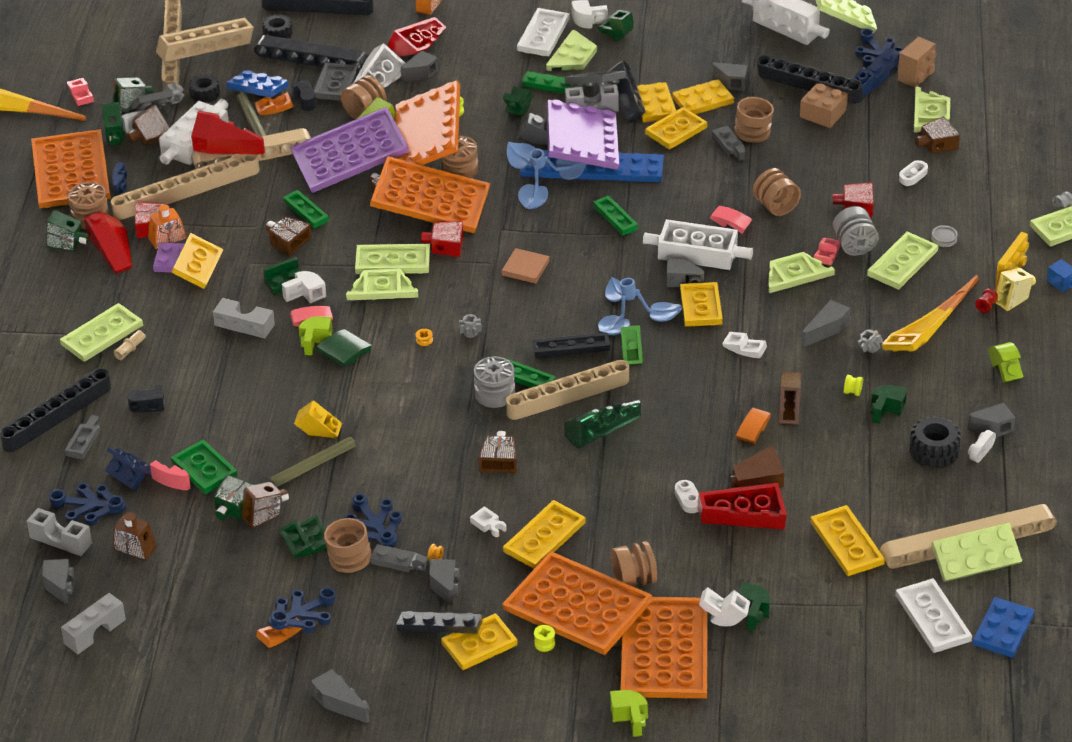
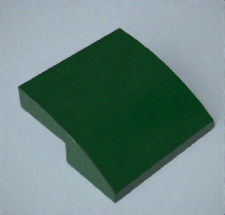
M343 329L322 341L316 350L340 365L346 366L356 363L358 355L370 352L372 345Z
M317 514L300 524L296 519L279 529L294 558L309 556L327 549L324 539L326 529Z

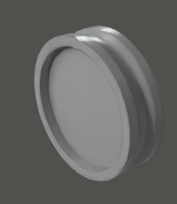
M946 225L937 226L932 230L931 240L940 247H951L956 244L958 233L953 227Z

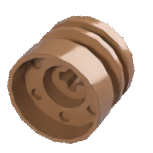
M369 75L363 76L354 84L344 89L340 95L343 108L355 120L377 97L387 101L385 90L380 82Z
M747 97L738 102L734 127L735 135L739 139L751 143L762 142L768 139L774 110L772 104L758 97Z
M458 136V152L441 158L442 171L473 179L478 173L477 143L469 137Z
M771 168L763 172L753 186L754 197L775 216L788 214L795 208L801 197L799 187L778 168Z
M85 182L74 186L69 191L68 200L71 208V217L81 222L82 229H86L84 217L100 211L109 215L106 191L102 185L94 182Z
M353 518L337 520L327 527L324 532V539L328 550L329 563L333 569L338 572L352 573L363 569L369 564L371 549L368 542L367 529L363 522Z
M647 541L640 542L639 545L637 543L632 544L631 553L627 546L611 549V564L616 580L636 587V578L641 586L646 585L647 582L649 584L656 583V560Z

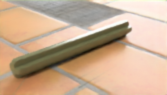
M240 92V94H237V99L253 132L261 137L266 136L247 95L244 92Z
M348 437L270 477V483L277 488L354 448V439Z

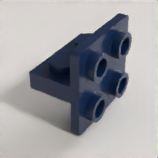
M108 447L107 451L114 456L105 472L131 489L137 490L146 473L152 475L150 465L142 460L139 461L136 455L125 452L118 447L115 450Z

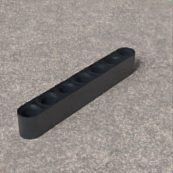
M262 0V8L273 11L369 15L374 11L373 0Z
M267 35L261 36L254 47L256 55L264 58L324 67L325 62L358 65L359 72L368 58L365 52Z
M762 55L756 60L758 74L762 78L810 91L817 83L848 93L847 102L856 104L864 99L862 83L858 80L768 55Z
M104 368L94 370L2 428L0 437L4 451L14 452L108 393L111 390L109 371Z

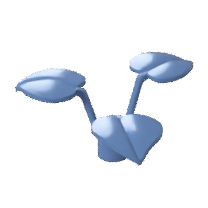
M508 142L507 158L511 166L523 169L529 163L535 169V186L532 184L524 185L518 192V199L525 209L538 208L548 198L547 188L545 186H538V169L543 168L546 162L555 171H559L562 178L567 180L579 177L587 165L558 159L556 167L548 159V156H544L543 150L539 148L535 149L532 145L526 143Z
M611 277L605 290V296L607 300L612 302L622 300L620 317L610 315L602 318L598 328L600 333L608 332V335L621 334L620 327L630 326V321L623 319L625 300L631 301L635 299L636 295L647 312L650 313V318L658 322H665L674 318L682 310V306L658 302L649 308L641 296L640 290L636 289L634 279L625 278L619 281Z

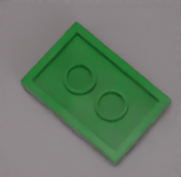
M201 440L171 457V463L185 470L190 476L189 480L204 494L218 488L226 475L238 476L237 470L205 440Z

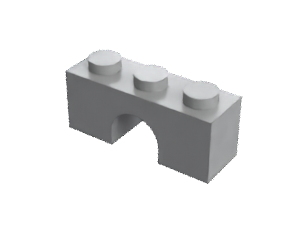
M617 85L599 86V93L594 97L584 96L582 87L565 88V103H576L584 107L592 106L599 110L607 109L612 112L619 111Z
M222 298L213 311L215 326L261 338H266L275 325L273 310L256 306L252 312L242 314L240 302Z
M37 508L27 520L30 538L79 556H82L92 544L88 525L72 520L64 528L57 522L54 513Z
M110 593L102 597L61 627L64 644L76 654L84 651L94 643L93 635L100 625L111 631L126 620L123 603Z

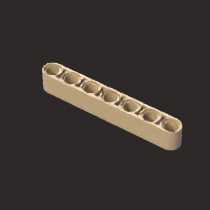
M302 128L263 136L265 153L257 154L258 160L293 154L290 147L311 139L308 131ZM195 151L191 158L195 169H199L240 154H206Z
M617 360L511 394L506 398L507 417L512 420L521 419L626 385L629 382V364L624 360Z

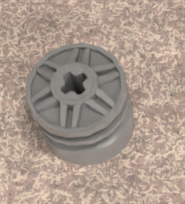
M855 206L849 207L839 212L834 218L833 230L845 253L854 256L862 255L871 251L876 246L878 232L865 209Z
M496 356L487 357L475 365V397L480 404L491 408L503 407L506 405V398L515 393L514 367L509 360Z

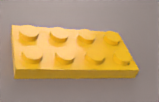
M553 500L503 546V552L535 569L550 551L555 552L586 523V519L581 514Z
M847 505L811 516L810 523L847 576L884 565L885 558Z

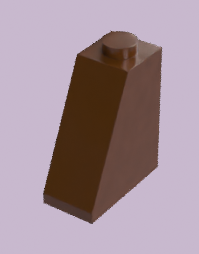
M782 372L779 409L780 424L798 425L802 373Z
M770 446L733 466V472L730 476L731 487L740 488L778 483L779 488L784 487V470L774 446Z

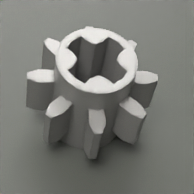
M175 82L166 85L164 91L172 90L173 97L169 102L172 105L179 103L184 96L182 93L184 89L180 85L177 86Z
M473 314L465 315L463 320H459L460 333H464L468 338L475 337L478 332H482L481 319H477Z
M865 330L860 334L861 339L858 340V343L863 352L874 353L880 349L879 343H882L883 340L877 330Z

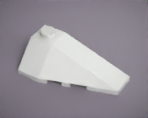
M383 43L373 49L354 83L363 76L369 75L379 81L382 87L385 88L401 77V67L405 62Z

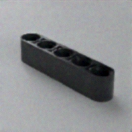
M621 60L609 69V72L625 71L626 78L619 79L618 83L613 84L617 85L623 114L632 123L646 113L632 71L629 65L624 60Z

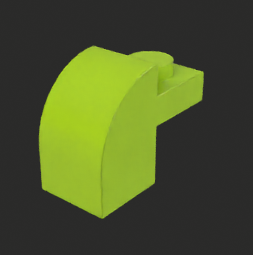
M311 317L300 324L299 336L305 355H312L315 343H321L332 335L331 317Z
M1012 342L988 348L992 366L999 367L1003 383L1023 378L1018 360L1020 354Z
M632 690L610 691V707L613 722L630 720L633 737L642 736V727L646 726L645 719H647L648 704L646 699L641 694Z

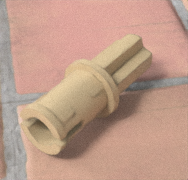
M138 330L129 339L126 338L123 344L114 350L115 357L123 360L131 351H135L136 346L146 337L145 334Z

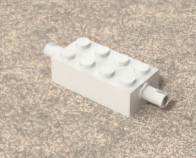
M742 0L743 3L753 6L754 22L805 45L818 36L825 39L829 34L828 28L819 25L820 10L818 7L805 1Z
M220 99L214 106L198 101L159 138L161 149L160 161L167 165L174 159L191 165L193 163L191 157L195 152L193 151L191 135L197 112L200 110L215 113L220 116L219 119L228 123V112L225 110L228 107L227 101Z
M666 220L660 235L645 232L643 236V244L658 246V259L660 260L687 259L694 265L730 270L735 257L751 260L753 255V248L737 246L738 230Z

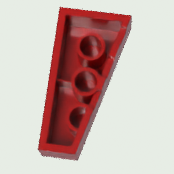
M778 483L700 492L698 494L697 508L701 523L785 529L787 514Z

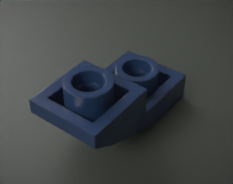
M118 162L113 171L112 179L115 196L125 193L127 189V183L125 182L127 171L125 170V164L122 162Z

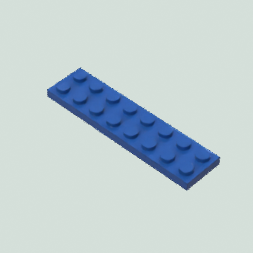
M543 150L544 156H548V150ZM618 152V170L587 164L583 173L575 178L662 182L664 155ZM548 157V159L557 167L556 161L558 160V158ZM547 162L543 168L538 169V177L562 178L559 171H555ZM528 163L525 168L520 169V177H535V169L532 164Z

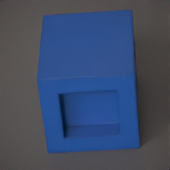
M1062 259L1049 266L1047 282L1062 292L1072 288V266Z

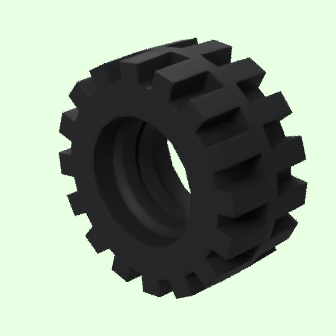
M270 15L262 22L263 35L289 39L293 34L292 21L286 15Z
M200 74L198 77L194 76V79L191 78L189 82L191 99L195 102L201 101L207 103V101L212 102V99L216 100L220 95L217 77H213L211 74L209 76L208 74L203 76Z

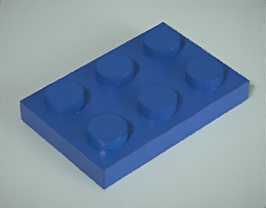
M250 70L242 71V73L227 81L228 89L270 98L288 87V80L278 76L270 77L264 73H252Z
M994 597L973 639V645L1014 658L1035 610Z

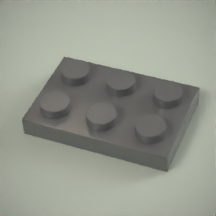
M325 62L314 89L315 98L341 101V92L352 85L359 72L358 65Z
M625 71L590 72L564 78L565 84H572L573 87L583 86V83L585 86H593L595 83L598 86L608 85V81L609 83H618L619 79L626 78Z
M172 90L138 96L129 105L130 113L147 110L154 104L158 110L162 109L173 97Z

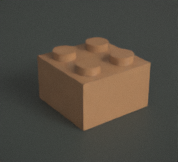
M917 37L903 49L899 55L898 81L915 88L935 70L936 44Z
M817 83L801 100L800 117L831 128L847 110L848 93Z

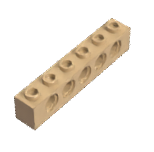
M246 18L161 35L159 36L156 53L164 62L249 44L254 27Z

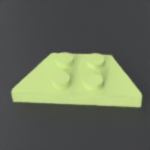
M572 30L546 64V70L552 71V67H562V70H583L597 52V45L577 31Z
M916 87L914 133L921 132L922 125L943 116L950 122V98L938 95L932 91L928 94L922 92L921 87Z
M805 252L770 261L769 293L835 275V269L822 266V261L812 258Z
M401 268L363 270L360 278L354 282L353 289L346 293L347 300L418 297V290L412 287L411 281L405 276Z

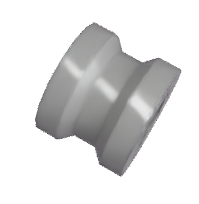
M1066 191L1061 196L1053 197L1052 205L1054 209L1059 211L1072 206V194Z

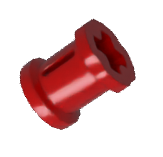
M991 289L984 290L982 297L978 298L975 302L976 308L982 313H988L992 308V304L998 301L997 293Z

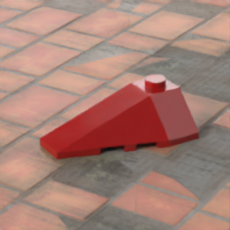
M433 17L395 30L387 47L398 57L426 51L442 34L446 26Z
M200 110L197 112L191 135L193 151L206 154L265 153L263 137L247 129L241 130L235 127L233 122L229 121L227 123L219 119L220 116L215 113Z
M101 211L84 217L86 233L90 234L91 241L114 273L117 274L131 269L132 263L127 229L122 222Z

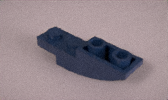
M886 47L867 69L862 67L852 78L862 83L863 96L872 92L891 75L890 69L899 61L898 53Z

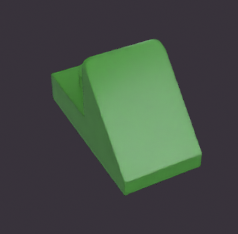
M640 325L620 327L622 359L628 364H642Z

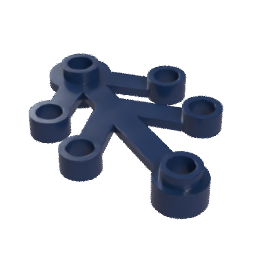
M863 29L860 32V39L863 43L869 44L873 50L858 46L855 48V55L863 57V64L870 66L876 59L872 56L878 57L886 47L893 48V51L899 55L903 48L894 47L895 40L893 38H886L885 44L881 48L873 39L874 31ZM899 61L890 69V71H894L899 68Z
M85 482L77 485V492L86 498L67 497L65 492L60 489L53 490L49 494L50 503L56 508H60L64 504L82 506L65 514L67 523H70L72 520L77 522L79 516L95 508H101L94 513L90 512L85 515L86 524L93 526L97 524L98 518L109 513H121L126 508L125 500L121 496H113L104 484L96 487V493L98 497L105 500H99Z
M364 494L354 495L352 498L353 510L362 512L368 520L358 519L354 513H348L344 518L357 519L363 522L366 528L376 530L377 533L367 531L369 540L378 541L379 545L394 547L398 541L395 531L398 524L402 522V513L400 511H392L390 513V524L386 530L383 525L389 511L393 509L392 500L388 498L381 500V510L378 517H376L368 506L367 497Z
M322 588L319 591V598L300 606L301 602H303L304 593L301 590H294L291 593L292 610L288 613L284 612L288 607V600L279 597L275 601V608L277 610L269 617V625L276 630H282L288 626L302 628L305 633L314 632L315 622L313 620H318V623L321 625H329L331 621L330 613L311 612V610L321 605L325 607L331 606L335 602L336 592L331 588ZM295 618H304L307 620L302 621L296 620Z

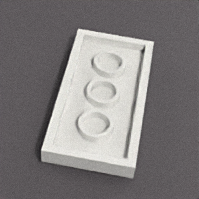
M537 8L517 45V51L550 56L569 20V13Z
M934 578L896 590L895 596L933 653L972 641L971 633Z

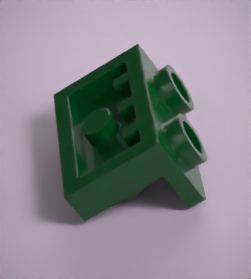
M294 257L263 269L264 283L273 295L283 292L282 284L295 279V273L302 272L299 268L298 259Z

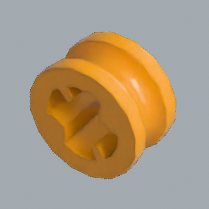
M420 329L416 332L417 344L428 346L433 342L431 330Z
M435 544L430 546L427 555L428 562H431V559L442 560L443 546L437 547Z

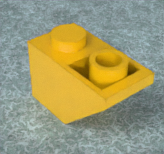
M314 400L298 411L294 422L307 435L329 438L338 437L342 425L337 418Z

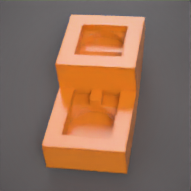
M288 92L273 100L270 97H265L255 102L259 115L275 114L294 107Z
M752 408L736 434L737 439L755 445L761 431L764 432L771 413Z
M268 626L257 630L256 637L270 648L291 638L302 628L288 626L285 629L276 630Z

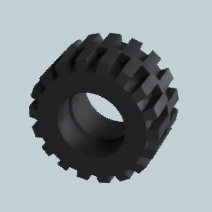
M933 416V418L925 417L924 420L920 419L918 423L913 425L911 429L910 452L916 462H921V465H928L932 468L933 466L941 468L943 465L948 466L950 463L955 462L959 456L961 431L951 420H945L946 418L943 417L937 418V416Z

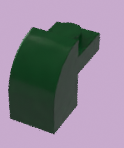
M618 10L598 27L599 33L612 35L614 41H619L633 30L632 12Z
M513 86L511 94L504 93L503 100L507 105L505 112L524 116L529 109L533 97L528 89Z
M884 385L876 388L872 392L870 413L873 414L872 422L880 424L885 412L901 415L906 405L908 389L894 385Z
M743 582L739 594L750 601L747 614V629L755 631L757 624L762 623L763 617L769 618L770 596L761 586Z

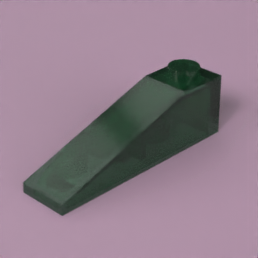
M637 400L595 409L570 418L564 422L565 437L580 449L641 417V402Z

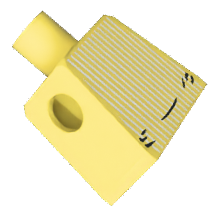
M1021 268L1001 272L996 290L998 295L996 304L1009 311L1029 297L1031 286L1036 283L1035 277Z

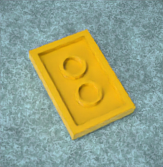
M719 79L672 92V98L680 108L684 107L694 114L734 103V97Z
M666 82L637 86L646 111L641 116L643 123L659 121L676 111Z
M682 107L647 127L645 134L670 150L706 129L707 122Z
M1021 232L998 262L995 292L1001 272L1025 266L1027 262V256L1025 255L1029 247L1027 233Z
M190 233L171 273L205 289L223 249Z
M717 282L680 284L685 326L722 325L723 318Z
M495 613L483 619L478 634L451 633L441 638V643L459 667L465 670L517 646V639Z

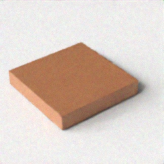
M515 248L502 269V275L537 283L548 265L550 257Z

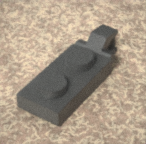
M728 126L712 130V137L728 155L733 154L738 161L745 159L744 144Z
M91 415L86 424L79 425L65 449V456L84 460L99 434V416Z
M377 544L370 558V562L373 565L410 572V570L414 569L426 571L428 568V557L379 544Z

